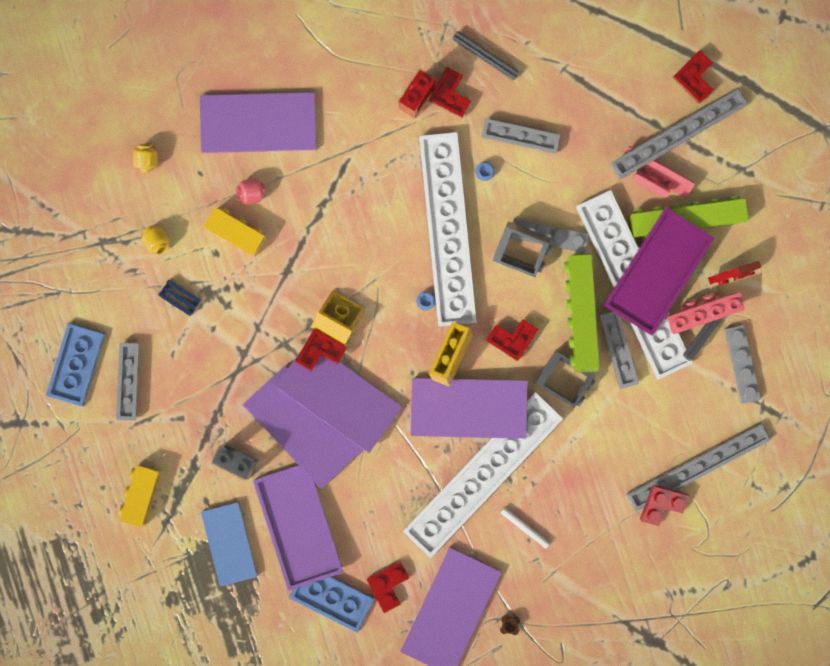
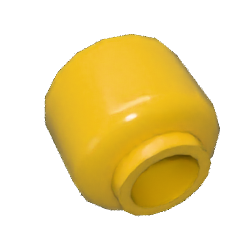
M152 144L137 145V148L133 149V166L140 169V172H151V169L158 166L157 149L153 148Z
M160 226L147 227L141 238L142 243L151 254L160 255L169 248L170 239Z

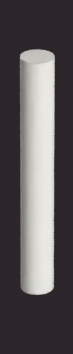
M504 507L501 511L503 516L545 549L549 546L550 542Z

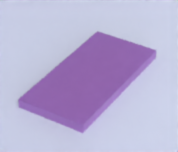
M315 93L200 95L201 153L315 151Z
M320 356L311 372L296 364L295 358L275 387L369 454L402 406L341 362L337 365Z
M284 366L254 393L243 406L322 489L362 449L275 387L288 369Z
M412 378L411 436L526 439L528 381L453 379L449 387L432 379Z
M298 465L253 480L288 591L344 573L315 482Z
M449 547L400 652L428 666H458L502 572Z

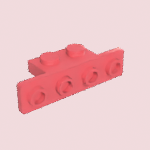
M628 146L623 155L632 151L635 148ZM657 160L638 169L633 177V180L640 186H645L656 195L665 198L670 190L687 198L695 186L694 181Z
M740 292L720 297L717 293H707L703 295V298L687 300L685 304L680 305L682 311L668 315L667 319L671 333L676 334L745 310Z

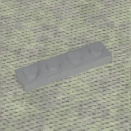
M485 119L481 138L556 154L560 135Z
M513 219L514 224L550 237L549 244L552 247L585 253L589 234ZM513 232L510 236L512 239L541 244Z
M615 312L599 315L619 389L639 384L620 316Z
M744 325L724 329L740 403L745 404L761 400Z
M120 343L116 420H137L140 344Z

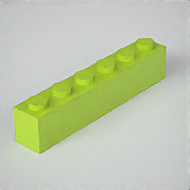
M740 196L729 197L728 201L721 202V199L709 200V204H702V201L692 202L687 207H683V204L671 205L672 209H670L700 229L741 224L749 221L746 198L740 199ZM664 206L652 208L653 211L645 212V209L634 210V214L629 215L633 238L646 237L663 211Z
M592 255L568 256L567 262H564V273H568V280H565V290L569 292L570 298L566 300L567 311L570 310L571 318H568V329H572V337H569V348H573V355L570 356V365L574 367V373L597 372L599 370Z

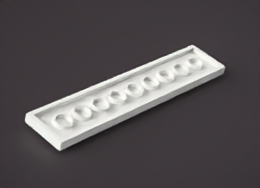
M455 132L419 136L438 327L450 326L452 322L457 324L477 323L458 134Z
M610 190L576 206V209L613 287H615L636 254L638 246ZM667 312L653 336L630 323L657 380L693 364L692 361H688L683 357L686 348L679 333H671L667 316L670 315L669 312Z
M535 392L527 400L526 439L491 438L403 532L431 558L563 418Z

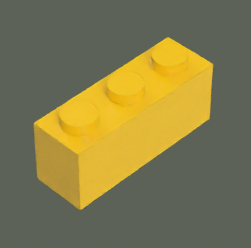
M222 206L220 209L214 207L203 227L255 257L266 239L262 235L264 231L256 226L253 228L246 225L247 221L239 216L236 219L231 217V212Z
M454 322L451 323L429 371L433 381L451 386L473 337L470 328Z
M136 465V468H132L129 477L132 481L130 487L127 486L124 493L126 501L124 505L120 506L118 513L121 516V522L141 528L145 526L161 473L160 470L143 465Z

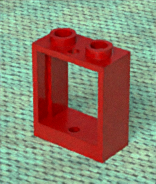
M419 69L399 99V109L415 119L434 90L436 79Z

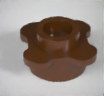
M502 616L500 632L502 634L517 635L519 633V617Z

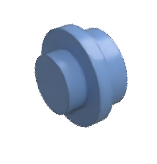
M482 162L476 167L475 173L481 181H489L493 178L495 170L492 164Z
M424 291L417 296L416 303L420 309L430 310L435 305V297L431 292Z

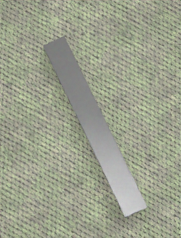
M738 88L614 160L609 165L620 181L748 105V102Z
M760 423L626 495L633 509L638 511L645 506L653 484L678 490L769 442L771 439L763 424Z

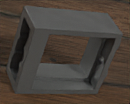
M508 221L492 261L536 277L537 272L541 273L544 268L545 262L542 261L544 255L548 256L552 245L549 244L551 238ZM512 232L543 244L535 265L504 254Z
M554 351L535 384L569 406L575 408L577 405L580 407L585 399L583 394L587 389L590 390L595 383L593 379L595 375L591 372H580L586 376V379L571 401L545 384L559 360L571 367L570 359Z
M222 444L219 446L211 463L244 480H248L251 478L259 460L226 444Z

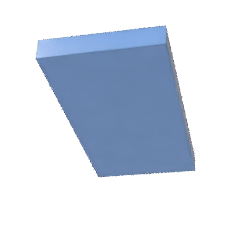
M72 323L67 324L46 396L84 407L106 333Z
M239 502L202 511L201 515L219 585L224 586L258 577Z
M333 576L293 589L289 597L293 601L358 633L375 599L371 595Z

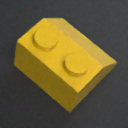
M332 290L317 313L311 328L320 331L345 346L366 308Z

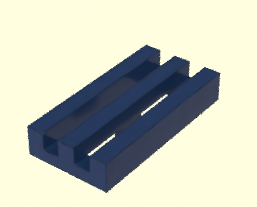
M169 279L158 294V296L189 316L193 314L201 301ZM171 285L194 300V305L170 290L169 286ZM168 292L191 308L190 311L164 294Z

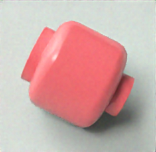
M257 178L242 180L236 187L238 200L242 201L245 205L261 202L263 194L266 193L264 184L260 183Z

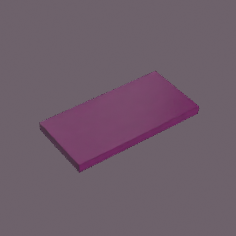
M665 207L603 306L653 336L711 245L714 237Z

